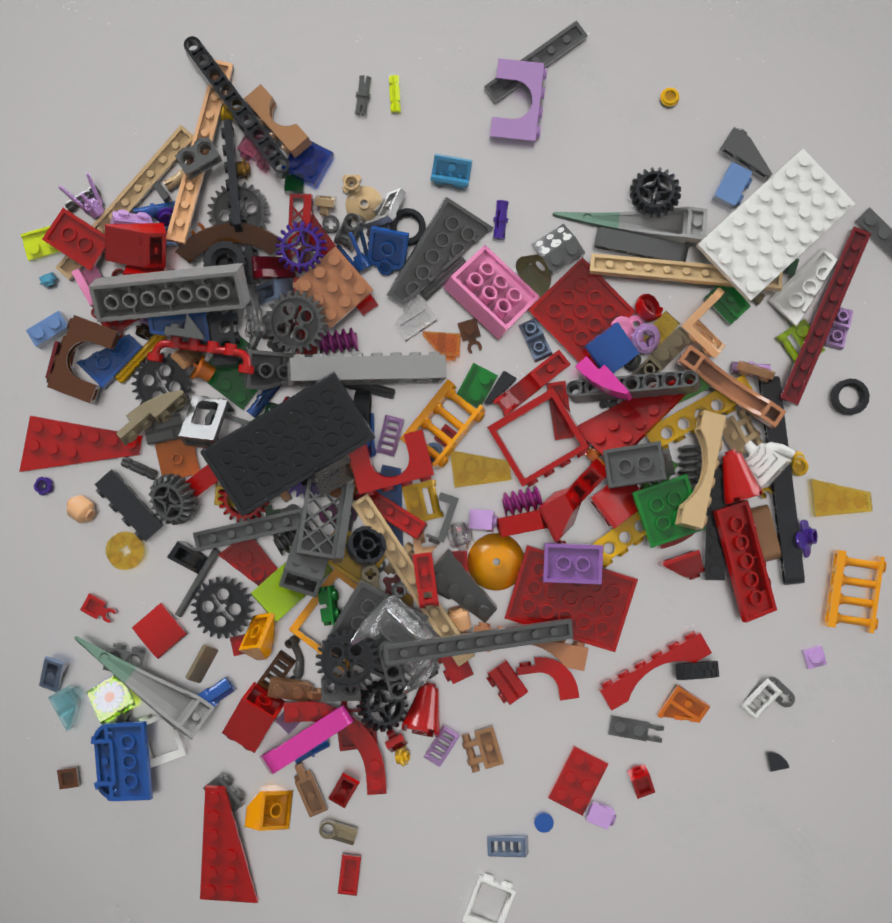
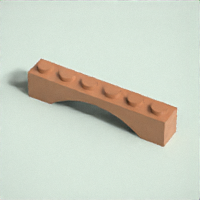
M691 345L685 349L676 362L686 370L695 371L700 380L771 429L776 428L787 412L771 400L756 393L730 376L706 355Z
M479 622V625H474L473 632L494 628H490L488 623ZM566 640L532 644L550 652L566 668L585 670L589 650L588 647H584L585 643L573 641V644L565 643Z

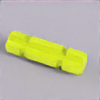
M398 75L389 76V85H391L389 86L391 113H399L401 111Z

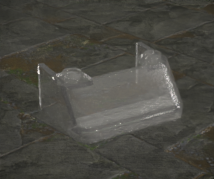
M392 595L386 598L361 623L350 643L354 645L367 637L373 638L379 632L391 643L441 636L399 597ZM439 658L403 663L404 671L411 677L404 690L406 694L426 684Z

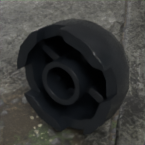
M361 526L355 529L349 536L346 545L347 554L350 559L361 566H371L377 563L384 556L387 548L383 534L371 529L372 527Z

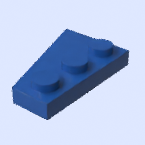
M206 312L189 313L188 315L206 337L205 342L211 341ZM187 314L148 317L150 333L166 336L164 334L165 326L171 327V324L182 325V329H184Z
M128 334L118 340L115 350L105 348L99 352H94L91 354L92 356L76 363L101 388L105 389L143 347Z

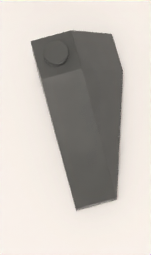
M245 350L250 356L251 366H254L253 375L242 373L246 389L266 390L288 384L287 363L290 358H293L295 353ZM304 354L305 357H313V355Z

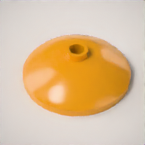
M500 533L487 534L479 538L471 547L468 554V570L476 583L481 587L494 591L504 590L515 584L524 553L520 545L510 536L501 537ZM495 558H498L500 560V564L498 566H495L493 564V560Z

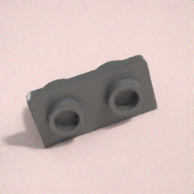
M220 773L207 785L226 786L232 806V813H234L246 803L244 801L245 796L239 789L236 791L232 786L233 781L227 774L223 775V773Z

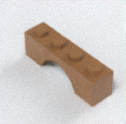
M261 84L243 98L252 112L256 114L263 127H267L270 130L268 134L275 142L280 141L282 144L280 147L287 155L291 154L296 158L312 144L309 137L297 124L282 126L273 121V111L277 104Z

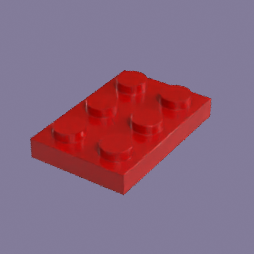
M65 208L61 209L42 238L43 241L90 271L93 270L105 252V234Z
M573 746L548 799L583 816L608 763Z

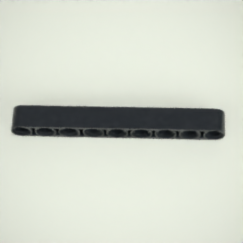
M194 36L186 38L184 49L189 60L272 173L279 179L287 178L290 174L288 159L201 41ZM191 46H197L196 50H189ZM202 61H208V64L200 65ZM212 76H219L217 80H211ZM225 90L231 91L228 95L221 94ZM235 105L242 106L239 110L232 109ZM246 120L253 121L250 125L243 124ZM257 135L264 136L261 140L254 139ZM267 150L275 151L273 155L265 154ZM278 165L286 166L284 170L276 169Z

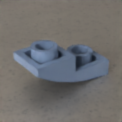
M535 318L518 325L535 362L552 355L544 333Z

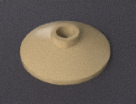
M360 186L361 191L359 193L350 192L347 196L345 203L347 214H360L365 221H369L377 215L374 210L383 199L376 189L369 186ZM362 201L368 202L366 207L360 205ZM353 217L352 220L358 223L357 218Z

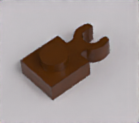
M476 318L457 323L462 341L469 342L468 352L472 354V345H477L479 351H482L481 343L476 340V338L481 337Z

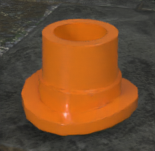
M205 355L202 356L198 364L194 363L192 365L195 368L190 374L191 379L197 377L209 382L216 368L205 361Z

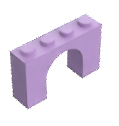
M498 58L496 79L518 81L526 85L532 96V104L529 111L517 119L492 117L490 137L536 141V137L540 138L541 126H537L538 118H542L543 107H540V99H544L545 95L542 79L546 80L547 68H544V63Z

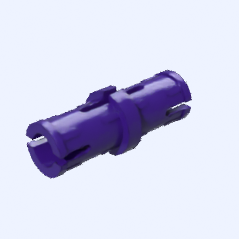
M497 200L496 215L493 218V222H495L493 239L505 240L506 223L509 220L507 218L509 202Z

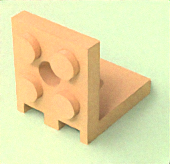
M720 287L682 325L689 333V338L695 343L698 342L703 347L704 353L714 358L721 353L726 345L699 319L725 293Z

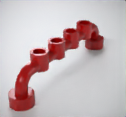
M171 336V340L157 342L152 353L148 352L147 357L148 361L162 363L164 355L160 354V351L164 347L237 356L243 359V365L239 364L238 372L254 374V366H251L249 354L244 350L237 349V345L226 343L225 347H220L219 342L207 341V345L200 344L201 340L189 338V342H182V337Z

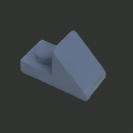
M46 656L39 686L57 692L60 688L62 675L68 664Z

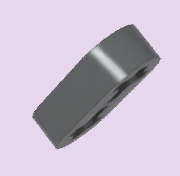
M772 676L766 677L763 682L767 678L771 682L775 681V685L784 695H790L788 703H782L783 698L780 695L775 701L783 707H791L795 702L793 692L779 679ZM768 686L765 687L770 694L773 695L775 693L771 688L768 690Z

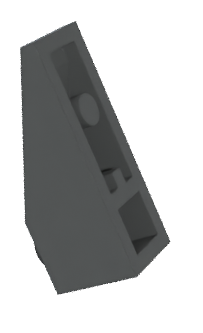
M734 127L719 150L765 180H768L772 172L754 142L745 130Z

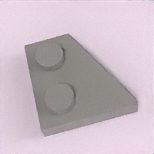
M402 188L389 192L374 210L377 215L372 220H366L364 226L369 230L372 226L377 227L394 221L406 192Z

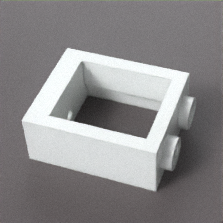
M149 714L138 718L139 721H147V725L163 719L158 714L151 718ZM171 727L178 745L176 750L153 757L149 747L150 768L189 753L181 732Z
M484 873V876L479 874L464 912L463 922L496 923L471 913L481 884L484 883L508 893L497 923H504L516 893L513 884L504 880L502 883L498 882L494 876Z

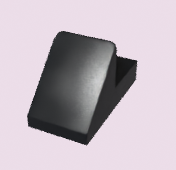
M177 541L167 556L168 559L197 574L208 558L203 553L191 548L185 541Z

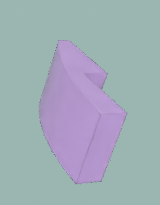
M839 308L824 346L839 350L844 349L853 310Z

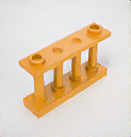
M447 379L405 431V433L428 429L447 445L439 454L427 444L429 454L435 460L432 465L437 470L447 464L449 455L475 423H479L484 418V412L486 411L481 404L475 409L457 395L455 391L457 387L449 379ZM447 399L453 400L471 415L465 424L443 408V404ZM435 414L441 415L459 430L453 439L431 423V419ZM403 434L400 440L406 444Z
M835 550L824 626L836 628V624H839V622L866 626L867 633L874 634V630L878 628V618L876 616L882 574L885 573L887 562L884 561L885 557L876 556V562L848 558V555H846L847 551ZM850 565L875 569L873 581L846 577L843 574L844 567ZM847 584L872 588L871 598L868 600L843 596L841 587ZM844 603L869 607L868 619L840 615L838 612L839 605Z

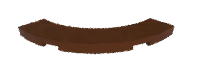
M223 223L207 227L192 235L186 240L185 245H180L175 253L191 264L198 255L209 249L216 242L231 241L232 243H244L258 247L271 255L276 249L275 244H280L282 241H278L277 237L279 236L264 228L242 223L243 232L236 233L233 226H230L229 223Z

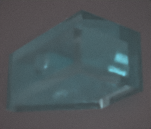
M69 685L48 697L66 731L74 728L81 705V693L73 685Z

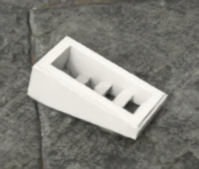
M767 678L741 704V707L756 720L782 691ZM765 687H770L775 693L773 695L770 694ZM762 691L769 697L768 700L760 695ZM758 697L764 704L760 705L755 698ZM751 702L758 708L756 711L749 705Z

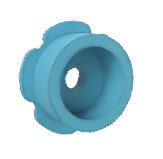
M53 272L39 277L41 282L39 284H44L45 287L55 284L57 277H55Z

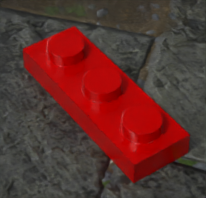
M566 381L547 383V391L555 387L570 412L568 394L566 393ZM551 398L549 406L554 439L574 438V433L554 399Z

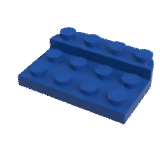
M112 721L101 725L95 731L94 736L91 737V744H94L97 774V781L94 782L95 789H98L108 801L153 799L147 721Z

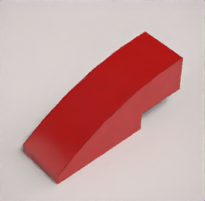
M596 458L569 486L574 487L575 492L579 495L580 502L606 478L605 466Z

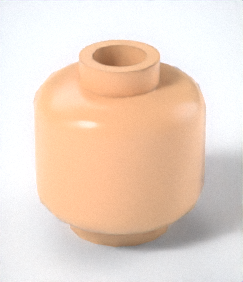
M78 495L68 500L67 514L78 523L90 522L94 518L96 513L95 504L85 496Z
M454 606L448 609L447 614L460 634L466 633L471 627L468 610L463 609L462 606Z

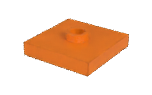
M181 439L155 444L161 475L173 473L174 475L179 474L183 478L192 476L200 471L195 447L185 446Z

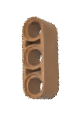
M766 504L750 508L757 527L756 531L764 561L768 562L782 558L769 506Z

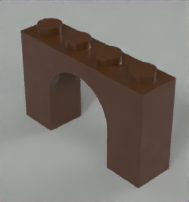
M74 315L68 321V332L61 340L60 347L62 348L60 353L54 358L53 365L55 366L53 371L48 374L46 380L48 383L47 387L94 404L100 386L79 378L73 372L71 367L72 354L77 347L84 343H95L115 350L121 332Z

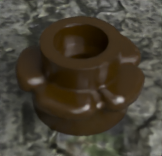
M141 324V326H136L135 334L138 337L149 340L150 336H153L148 325Z

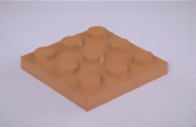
M336 246L324 258L319 260L321 261L320 264L316 263L314 265L315 269L310 268L308 272L293 284L294 288L300 291V294L307 292V298L314 295L313 302L320 301L318 308H325L321 311V314L327 315V317L323 318V321L327 322L330 328H333L374 291Z

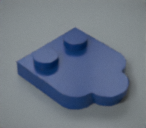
M376 226L370 228L368 260L372 265L377 266L381 274L390 275L395 270L401 269L404 266L407 258L409 233Z

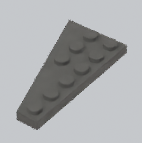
M445 197L386 295L399 304L404 305L494 227L448 197Z

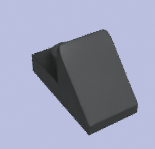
M188 314L186 315L184 329H182V325L171 324V327L165 326L164 334L166 336H177L183 339L192 338L204 342L206 340V337Z

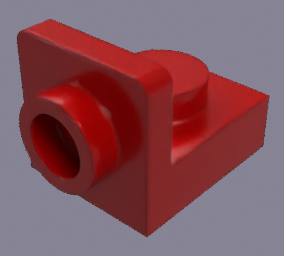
M645 764L627 770L637 799L655 793Z

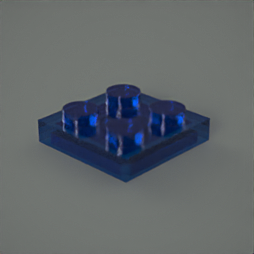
M312 142L296 158L289 154L287 159L290 165V174L316 187L332 160L334 153Z

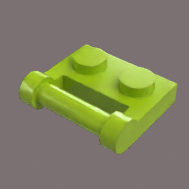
M805 318L800 321L797 328L792 326L776 337L778 342L781 341L794 362L798 353L787 336L791 334L801 349L810 328Z

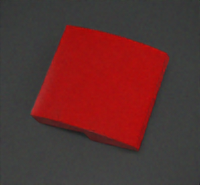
M162 603L157 605L132 627L137 636L157 659L187 635L180 623Z

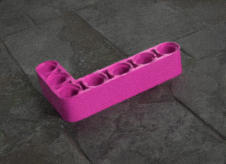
M342 705L277 748L270 749L259 758L269 774H274L354 721L344 705Z

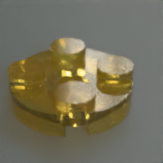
M132 532L117 533L107 542V559L115 568L120 570L135 568L142 562L145 556L144 542L139 540ZM127 545L130 553L123 556V552H120V550Z

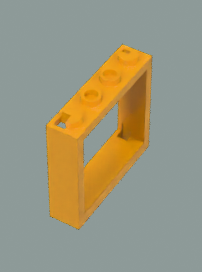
M334 568L321 587L332 586L337 578L353 589L356 588L357 583ZM317 593L316 598L313 597L289 628V631L321 654L322 652L318 650L320 645L299 630L319 604ZM345 660L346 669L350 670V661Z

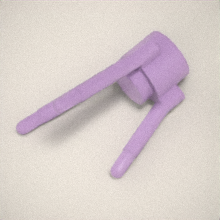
M86 173V176L96 199H88L81 193L80 196L86 202L85 205L65 188L59 186V189L82 208L86 214L89 213L92 218H97L103 214L105 210L102 207L103 201L89 173Z

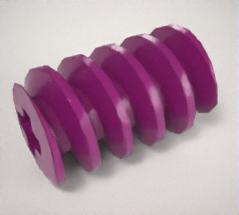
M352 327L349 328V333H346L344 328L341 334L338 333L337 329L334 330L333 335H331L329 330H327L326 336L320 333L323 340H318L320 354L323 350L328 355L330 349L333 354H336L337 348H339L341 353H344L345 347L348 352H351L353 346L356 351H359L357 333H354Z
M536 486L533 487V492L526 488L525 494L521 489L518 490V495L511 491L510 497L506 492L503 493L502 503L505 517H507L508 511L515 515V509H517L521 514L523 508L530 512V506H532L536 511L538 504L540 506L543 504L540 491Z

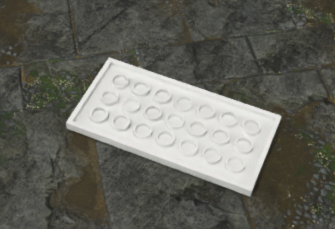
M802 149L696 247L734 288L750 302L855 203L816 161Z

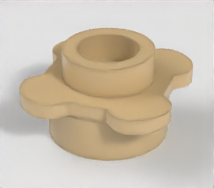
M346 174L343 176L344 186L342 190L344 193H359L361 191L360 175Z

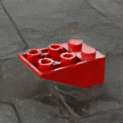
M164 223L105 224V260L141 268H166V231Z

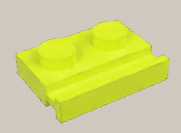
M50 226L20 234L29 262L61 253L42 240Z

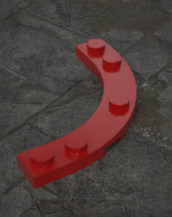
M316 701L283 703L285 723L317 722L338 707ZM349 713L354 722L340 731L353 742L362 757L366 772L367 795L387 794L385 765L378 744L367 727Z

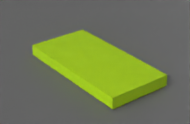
M285 563L250 593L267 613L275 614V622L306 596V594L279 586ZM328 564L322 580L333 571Z

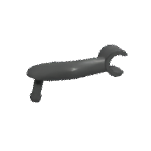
M296 635L291 636L285 641V646L289 649L292 648L296 658L295 669L293 670L294 675L290 679H301L304 671V657L298 646L300 640Z

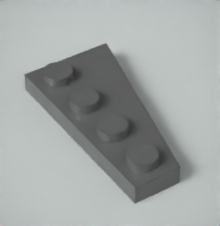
M448 548L434 565L437 589L486 623L497 610V605L479 587L475 579L469 575L464 566L453 556V553Z

